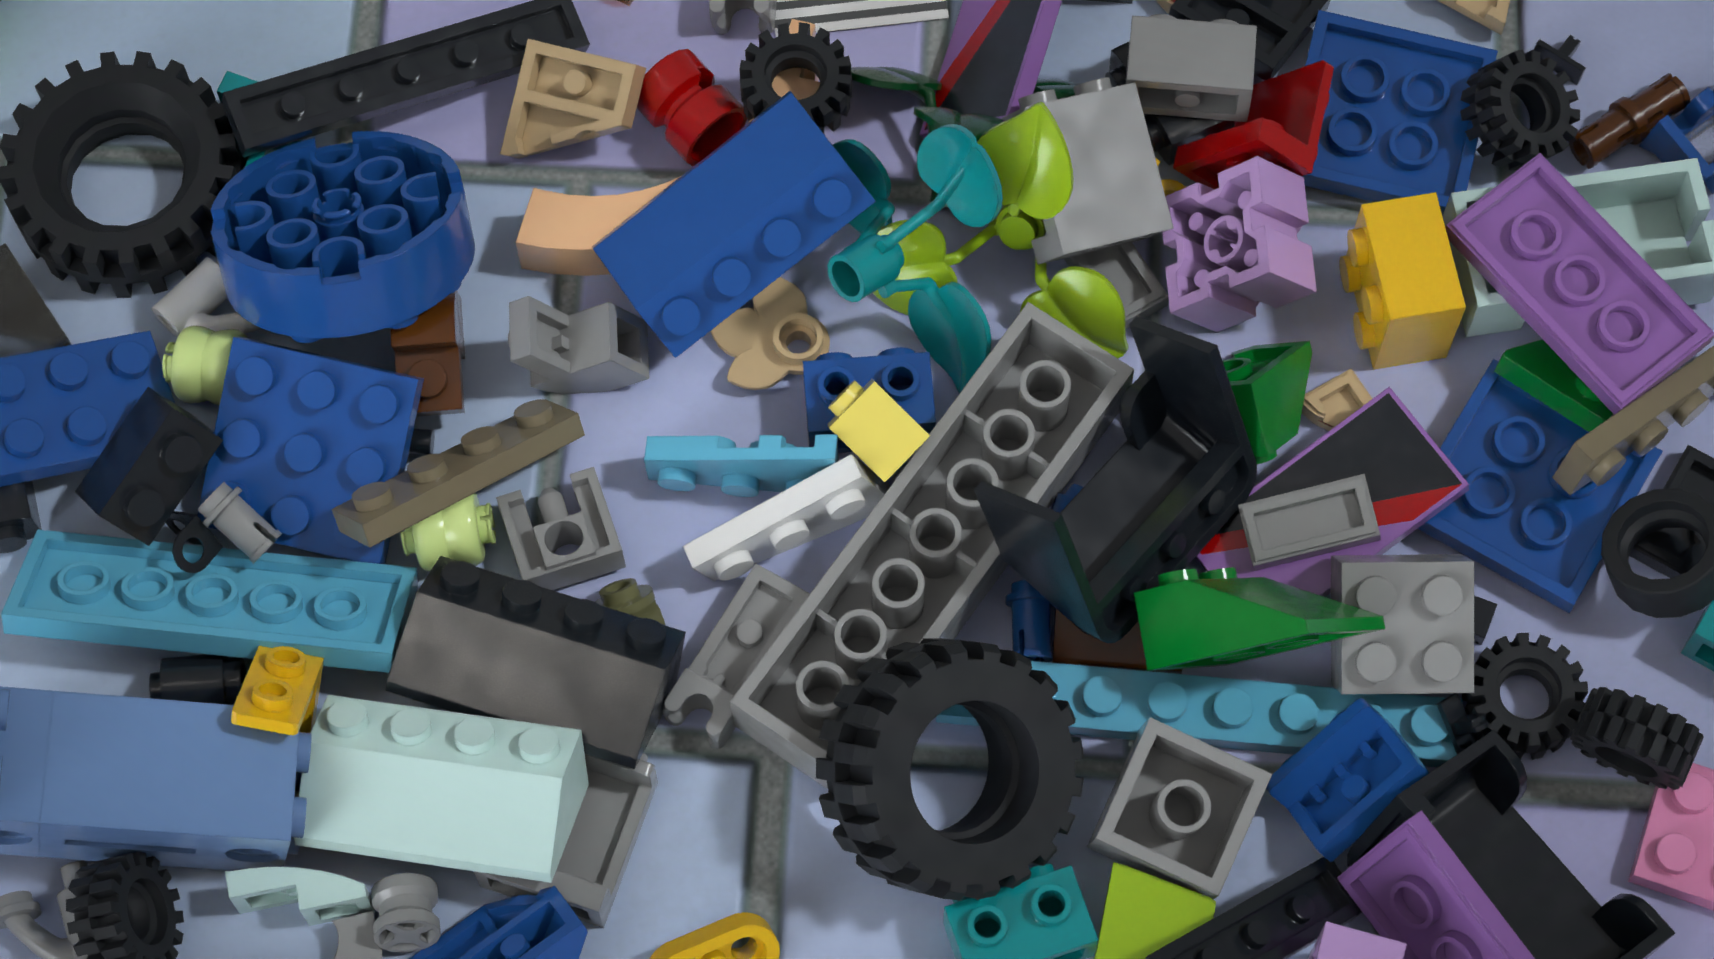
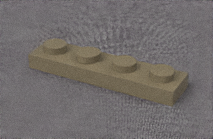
M1714 346L1577 440L1552 478L1570 496L1590 481H1593L1597 486H1601L1623 467L1627 460L1625 457L1631 452L1635 451L1639 456H1643L1651 451L1666 436L1669 430L1667 427L1675 421L1681 427L1692 422L1707 407L1710 402L1708 398L1714 395Z
M546 399L526 402L515 409L514 416L493 427L486 426L469 431L462 436L460 444L440 454H428L413 460L408 464L407 471L385 482H373L358 488L353 492L352 499L332 509L339 532L370 548L585 436L579 414Z

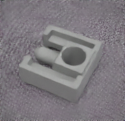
M594 467L570 474L574 494L581 512L569 515L562 494L551 487L545 488L538 499L544 523L532 527L521 490L496 497L522 580L530 581L546 589L556 590L626 567L623 551ZM574 544L580 546L575 552L568 555L554 554L558 548L564 545Z

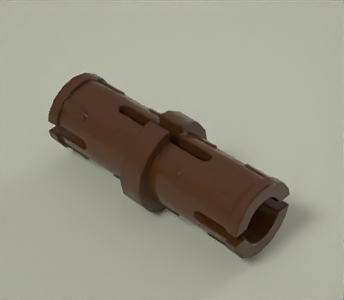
M1668 73L1639 94L1631 98H1619L1610 104L1609 112L1577 131L1575 138L1568 141L1572 154L1582 166L1586 165L1588 169H1591L1621 147L1628 144L1637 145L1641 143L1659 120L1666 115H1669V117L1673 116L1687 107L1690 103L1688 90L1678 77L1674 76L1672 78V74Z

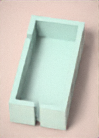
M1697 158L1564 177L1687 305L1711 302L1714 296V220L1704 221L1711 207ZM1495 187L1451 193L1443 214L1445 226ZM1449 241L1466 305L1462 316L1466 337L1521 329L1525 320ZM1686 241H1691V243L1687 247Z

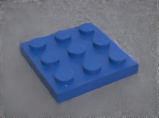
M1318 10L1305 66L1324 60L1334 67L1329 90V102L1325 109L1318 142V155L1314 162L1312 173L1302 176L1304 177L1305 186L1372 202L1436 192L1443 217L1450 194L1467 191L1479 138L1477 137L1469 141L1465 131L1473 128L1471 120H1461L1460 110L1470 106L1469 103L1461 101L1462 91L1470 87L1466 82L1471 75L1477 73L1478 69L1496 61L1498 50Z
M241 336L233 337L214 430L223 441L208 461L199 507L223 482L233 490L239 486L243 490L239 496L275 530L278 529L282 533L274 543L350 561L386 564L391 537L369 548L339 532L332 509L352 499L353 492L358 488L373 482H385L405 472L424 378ZM198 511L197 516L203 522L206 518ZM211 524V525L209 526V528H213V529L219 530V529L216 528L213 524Z
M1493 359L1440 447L1442 452L1468 482L1469 491L1418 529L1570 614L1602 558V533L1612 514L1629 499L1639 494L1663 451L1654 447L1643 456H1639L1633 451L1625 457L1627 460L1623 467L1606 483L1597 486L1593 481H1590L1570 496L1552 477L1573 444L1589 432L1494 372L1499 361Z

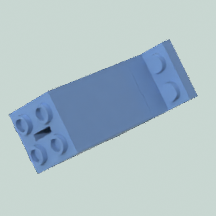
M0 686V854L100 861L124 854L145 852L146 858L154 856L160 861L159 866L228 871L261 867H284L287 854L298 855L300 846L295 845L294 838H303L307 798L294 797L295 790L300 791L302 773H308L312 733L298 732L297 735H286L234 725L231 723L234 705Z

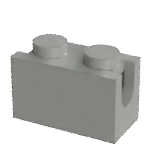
M1155 14L1149 17L1132 15L1126 84L1136 83L1143 113L1247 122L1253 92L1257 26L1243 25L1228 19L1206 22L1182 20L1166 14Z

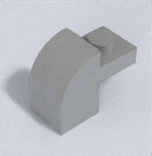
M530 296L509 302L510 331L508 333V345L510 348V361L530 370L531 387L558 394L596 393L612 391L649 379L647 323L644 319L610 302L571 315H567Z

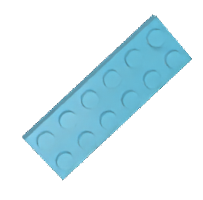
M37 529L1 613L4 634L249 659L254 658L258 646L270 648L288 646L299 649L306 655L324 658L323 666L389 673L418 588L417 567L268 552L262 554L253 564L249 557L241 550L222 548L202 571L188 573L176 565L172 554L173 543L153 541L148 546L138 539ZM183 545V556L188 562L195 563L201 558L203 546Z

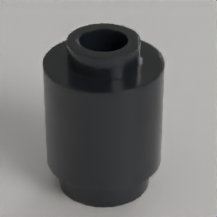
M210 654L163 658L160 663V672L150 673L149 676L150 698L234 705L247 675L244 659Z

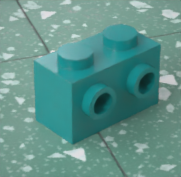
M1052 864L1034 866L1029 868L1031 871L1030 878L1014 889L1003 887L1000 888L996 896L979 900L964 896L960 901L953 900L954 904L945 906L943 924L955 959H1086L1095 956L1099 939L1072 865L1058 870H1054Z

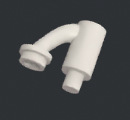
M208 257L152 307L155 316L176 337L184 328L189 326H202L215 332L236 329L244 334L261 329L248 322L237 312L216 316L210 315L228 297L225 292L218 260L214 262Z

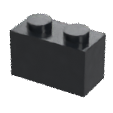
M147 387L75 490V493L98 516L150 546L223 439L197 417L152 388Z

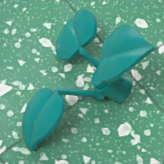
M947 124L935 129L923 139L919 147L917 169L923 181L938 193L937 197L890 234L880 236L877 233L884 226L893 223L892 215L895 212V206L887 200L891 193L889 175L883 164L868 147L853 139L838 141L832 145L876 202L849 222L861 235L854 243L830 258L828 262V276L831 284L841 297L850 302H858L876 290L879 291V294L884 299L896 292L914 291L908 305V316L913 331L925 350L930 352V356L951 377L960 394L991 352V331L987 317L974 296L957 282H949L938 288L936 282L930 277L895 280L904 265V254L898 242L942 210L946 204L953 215L967 226L983 227L993 221L999 214L1003 201L1002 186L996 168L984 147L977 143L976 137L967 128L957 124Z

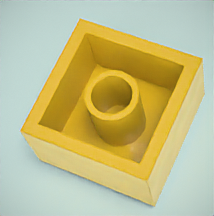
M1436 192L1361 204L1355 227L1347 232V254L1341 256L1339 260L1340 276L1344 291L1346 293L1354 292L1359 312H1355L1353 315V326L1359 349H1368L1373 370L1446 358L1466 305Z

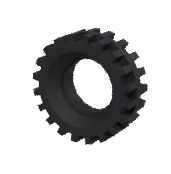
M114 51L100 53L101 67L85 72L78 60L65 65L70 76L68 80L55 87L45 77L35 85V89L41 99L40 102L33 109L19 103L12 113L19 131L17 135L3 134L0 148L7 160V166L0 167V183L7 195L4 201L34 256L37 259L42 257L51 273L61 281L68 275L76 278L82 291L96 294L100 283L111 284L117 298H131L132 284L148 281L154 294L167 291L165 276L181 270L187 276L197 267L195 259L205 251L217 258L211 235L213 224L211 208L218 193L226 183L246 165L245 157L242 156L222 103L218 104L211 86L202 77L194 83L190 81L183 64L171 59L165 70L156 68L151 53L140 51L136 52L133 65H120ZM125 135H152L168 142L180 155L184 166L182 185L173 201L152 218L128 226L102 225L86 218L75 206L71 194L73 175L83 158L102 143Z

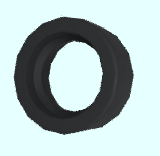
M1654 489L1629 499L1612 514L1602 533L1601 555L1616 595L1633 611L1654 618H1675L1701 610L1714 600V507L1702 496L1681 489ZM1663 528H1685L1697 532L1703 537L1706 548L1702 559L1688 572L1670 579H1649L1635 574L1629 565L1628 559L1634 545L1646 535Z

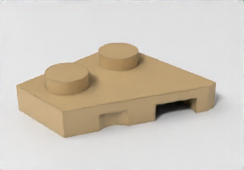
M528 39L500 154L519 159L631 129L646 68Z

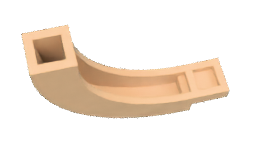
M792 19L789 26L790 34L798 33L799 22H808ZM808 23L810 24V36L815 37L816 26L815 24ZM790 68L781 71L775 76L772 87L780 97L791 91L797 100H801L814 95L820 86V82H818L819 78L810 70ZM681 176L647 189L614 195H571L533 187L515 241L521 268L565 275L610 274L592 246Z

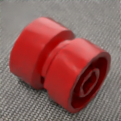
M682 49L665 56L645 74L637 109L655 128L664 125L667 128L665 132L666 141L686 163L695 166L741 130L746 124L747 117L742 104L726 87L721 84L714 85V74L689 49Z

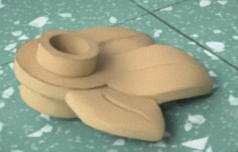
M781 277L777 278L753 297V308L736 310L710 331L718 347L729 356L735 358L728 371V382L750 390L773 387L788 374L803 375V361H813L818 356L829 353L830 339L827 329L818 319L808 315L804 293L796 285ZM794 340H804L810 345L809 349L803 353H792L787 347Z

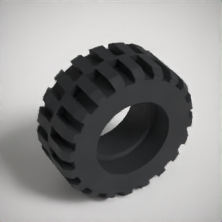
M923 638L920 643L904 642L888 648L885 655L887 659L871 658L857 669V677L861 680L858 686L846 684L842 686L833 700L834 704L841 708L836 720L824 719L819 736L820 739L828 741L826 758H816V778L827 780L828 793L820 795L819 801L824 817L839 820L840 825L833 830L834 838L844 851L857 854L856 864L867 873L884 878L887 884L903 889L958 901L964 896L977 900L996 896L1000 886L1014 889L1030 878L1029 864L1045 866L1057 852V847L1052 843L1056 834L1062 833L1067 835L1075 819V815L1068 812L1072 796L1081 797L1084 777L1075 776V760L1083 759L1084 754L1081 738L1071 736L1068 726L1074 724L1076 718L1068 701L1052 698L1058 692L1057 684L1045 671L1031 670L1032 664L1030 659L1016 651L999 649L995 644L944 638ZM957 704L965 707L981 727L988 749V773L983 791L970 812L954 825L938 831L934 830L927 823L915 803L910 778L911 762L915 746L924 729L937 715Z

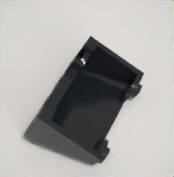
M1495 730L1398 794L1356 840L1347 854V867L1349 868L1405 821L1422 810L1535 959H1647L1675 934L1673 929L1644 899L1636 895L1621 893L1601 907L1515 810L1513 806L1523 797L1527 789V774L1520 758Z

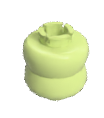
M189 326L180 332L176 342H169L165 351L172 354V356L163 355V377L166 382H171L174 394L180 401L184 403L209 401L215 405H220L233 337L241 336L247 338L242 331L227 329L215 332L202 326Z
M476 492L406 528L405 532H400L406 556L416 554L420 567L428 572L431 571L440 556L456 561L469 562L477 566L484 561L485 544H496V531L492 530V528H495L492 507L490 503L480 506Z

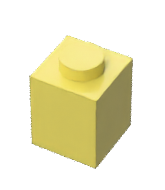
M873 379L864 387L854 380L828 406V409L836 415L827 424L829 429L834 434H837L838 438L884 482L930 437Z

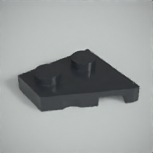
M1176 0L1170 7L1168 15L1182 20L1206 22L1228 19L1243 25L1257 26L1254 75L1265 81L1276 75L1314 27L1318 10L1326 11L1331 0Z

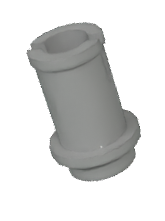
M223 482L197 510L206 518L203 521L206 527L213 524L246 554L254 564L282 533L278 529L275 530L239 496L243 491L239 486L233 490Z

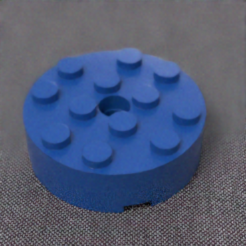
M382 131L352 132L353 142L317 148L314 137L280 148L246 166L226 183L218 193L211 208L213 218L212 240L225 292L234 310L248 322L273 333L291 336L294 341L299 343H312L322 338L355 336L385 328L400 329L412 325L417 321L419 314L432 308L449 294L460 288L462 280L472 265L475 254V242L460 170L446 152L427 141L409 135Z

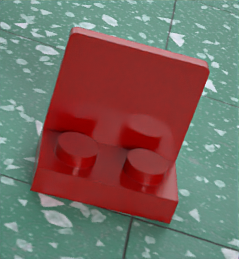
M1321 60L1254 84L1247 122L1235 121L1233 128L1209 134L1202 139L1178 146L1173 169L1194 182H1199L1214 190L1219 188L1217 173L1256 156L1299 176L1312 173L1313 165L1318 155V142L1325 109L1329 102V90L1334 67Z

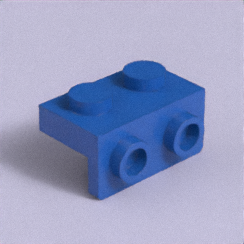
M1359 698L1346 710L1337 714L1329 725L1296 754L1286 759L1281 767L1272 774L1266 789L1272 797L1288 809L1317 851L1332 862L1365 832L1398 794L1430 772L1395 727L1366 700Z

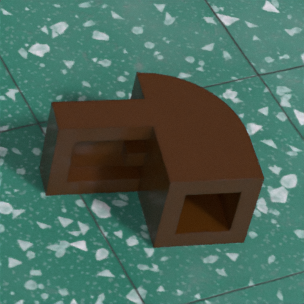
M456 290L432 308L419 314L417 321L412 325L400 329H391V347L395 352L396 372L424 378L416 417L465 413L461 359H465L461 297Z

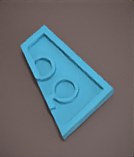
M759 435V441L750 443L749 448H736L734 441L722 436H647L644 463L648 480H657V484L665 489L691 491L695 489L696 484L719 486L723 493L736 497H754L759 494V490L783 492L838 462V435H815L814 447H796L786 443V438L783 435Z

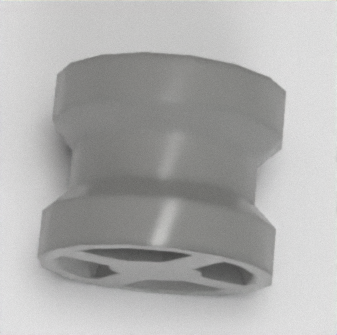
M401 873L384 877L373 885L371 889L372 906L379 912V917L373 924L375 944L391 952L405 953L426 949L437 943L441 937L440 921L432 912V909L438 902L437 883L431 877L416 873Z

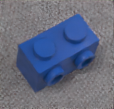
M897 347L886 349L880 352L878 356L852 357L850 354L843 352H831L822 354L813 361H803L809 447H814L815 435L834 434L827 424L836 415L828 409V406L854 380L864 387L873 379L928 434L936 426L930 352L915 353L912 349ZM838 438V453L853 452Z

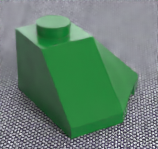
M1310 341L1254 345L1232 352V359L1223 360L1257 464L1274 459L1277 456L1276 450L1298 434L1312 358Z

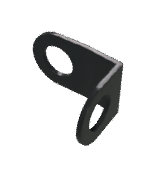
M173 511L166 521L167 526L177 535L172 548L174 561L185 572L197 573L202 571L223 548L221 542L195 514ZM173 520L181 522L185 527L180 530ZM186 541L203 546L202 556L195 563L188 562L183 556V545Z

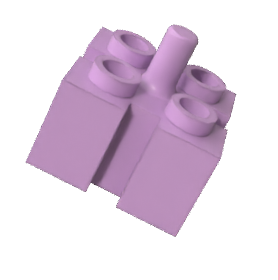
M1259 156L1217 173L1219 188L1215 190L1197 182L1165 196L1174 228L1162 233L1163 245L1177 251L1178 261L1165 267L1170 313L1215 332L1256 317V307L1259 302L1279 308L1317 292L1312 246L1299 241L1297 238V233L1302 226L1309 223L1304 177Z

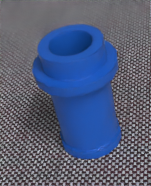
M1026 580L1013 582L1011 584V593L1005 596V605L1012 608V651H1016L1031 661H1040L1041 658V662H1051L1053 660V652H1051L1050 607L1053 605Z

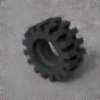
M799 22L798 33L790 34L788 23L777 25L778 37L774 39L768 29L759 34V47L753 43L749 44L745 50L746 61L741 60L739 68L741 102H743L744 113L748 121L753 118L755 119L781 98L772 87V82L778 73L790 68H804L817 75L820 80V86L814 95L798 101L823 133L826 125L833 132L841 126V115L847 117L850 110V98H852L851 62L849 55L844 57V46L837 39L830 44V32L821 27L815 37L810 36V24Z
M1523 50L1514 51L1478 69V72L1471 75L1466 82L1470 87L1462 91L1461 101L1469 103L1470 106L1460 110L1461 120H1471L1473 128L1465 131L1469 141L1479 137L1482 144L1476 151L1482 157L1494 153L1491 164L1499 168L1508 164L1509 170H1518L1539 153L1548 159L1570 146L1567 141L1574 139L1578 129L1571 124L1580 120V110L1570 108V103L1578 100L1576 89L1566 92L1563 84L1570 80L1569 76L1565 71L1555 75L1553 70L1557 62L1550 57L1540 61L1541 52L1531 50L1524 54ZM1511 91L1525 104L1529 113L1530 129L1522 125L1515 116L1510 100Z
M1517 633L1512 642H1509L1507 636L1497 639L1491 649L1486 647L1474 664V693H1462L1463 701L1467 702L1464 708L1466 714L1484 713L1485 719L1489 723L1487 728L1475 733L1477 740L1495 730L1520 760L1524 753H1530L1531 759L1534 760L1543 758L1549 749L1555 752L1562 747L1566 739L1570 738L1585 705L1583 700L1588 694L1587 681H1579V677L1584 671L1579 661L1570 665L1566 660L1571 651L1562 644L1557 651L1550 649L1548 645L1551 638L1541 634L1536 643L1529 642V633ZM1515 675H1527L1537 679L1548 693L1549 706L1547 711L1541 716L1532 719H1524L1513 715L1505 708L1501 701V684L1509 677Z
M1599 687L1598 689L1593 688L1590 691L1570 740H1572L1571 743L1575 748L1581 749L1580 752L1589 758H1596V763L1605 768L1612 767L1616 769L1617 774L1628 777V775L1633 776L1638 782L1646 785L1652 782L1658 788L1667 789V787L1676 790L1683 787L1704 736L1702 733H1699L1700 729L1694 724L1686 723V718L1680 714L1667 712L1668 708L1659 703L1653 705L1646 702L1645 697L1636 694L1634 697H1630L1623 690L1614 689L1612 692L1607 687Z
M135 852L88 863L87 866L81 867L76 872L79 878L71 880L68 888L76 897L66 900V911L74 913L75 921L67 923L69 935L78 934L80 941L73 946L77 956L88 955L87 959H176L179 953L174 945L182 944L184 934L176 929V924L184 922L183 911H175L173 902L179 900L180 896L177 888L168 889L167 884L172 877L167 869L158 871L160 864L158 859L154 856L146 858L145 852Z

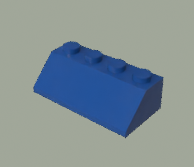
M789 91L592 247L637 312L676 358L876 201L800 102Z

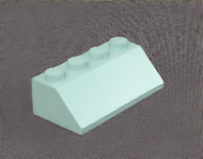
M327 696L310 732L312 733L309 770L308 773H302L299 797L307 798L305 829L303 838H294L295 845L552 883L589 786L582 730L349 697Z

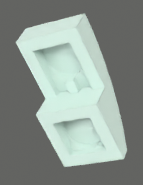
M261 867L225 872L229 899L240 914L298 902L300 912L309 926L370 911L375 913L371 895L365 884L342 875L299 867Z

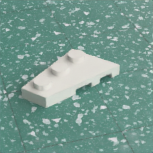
M850 454L687 543L683 548L694 570L713 581L718 579L722 581L731 580L748 572L755 563L757 564L867 518L890 485Z

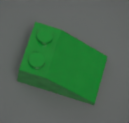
M1234 567L1215 569L1199 574L1197 569H1183L1158 575V587L1134 593L1147 671L1227 666L1385 629L1384 618L1381 615L1265 577L1238 578L1236 568Z

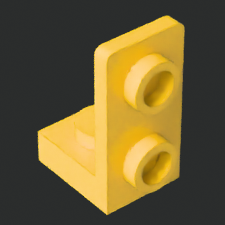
M258 646L232 708L231 723L286 735H297L298 732L310 733L316 719L324 658L306 655L299 649L288 646L274 648Z

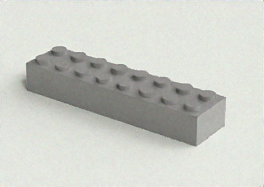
M1028 302L930 432V437L919 447L730 700L734 726L828 789L827 780L816 778V758H826L828 741L820 739L819 736L824 719L836 720L841 708L836 706L833 700L844 684L858 686L861 680L857 677V669L871 658L887 659L885 655L890 647L904 642L920 643L923 638L955 639L1008 566L1000 554L974 489L981 481H984L1050 508L1055 501L1057 493L1062 492L1118 415L1121 397L1125 390L1132 385L1134 368Z

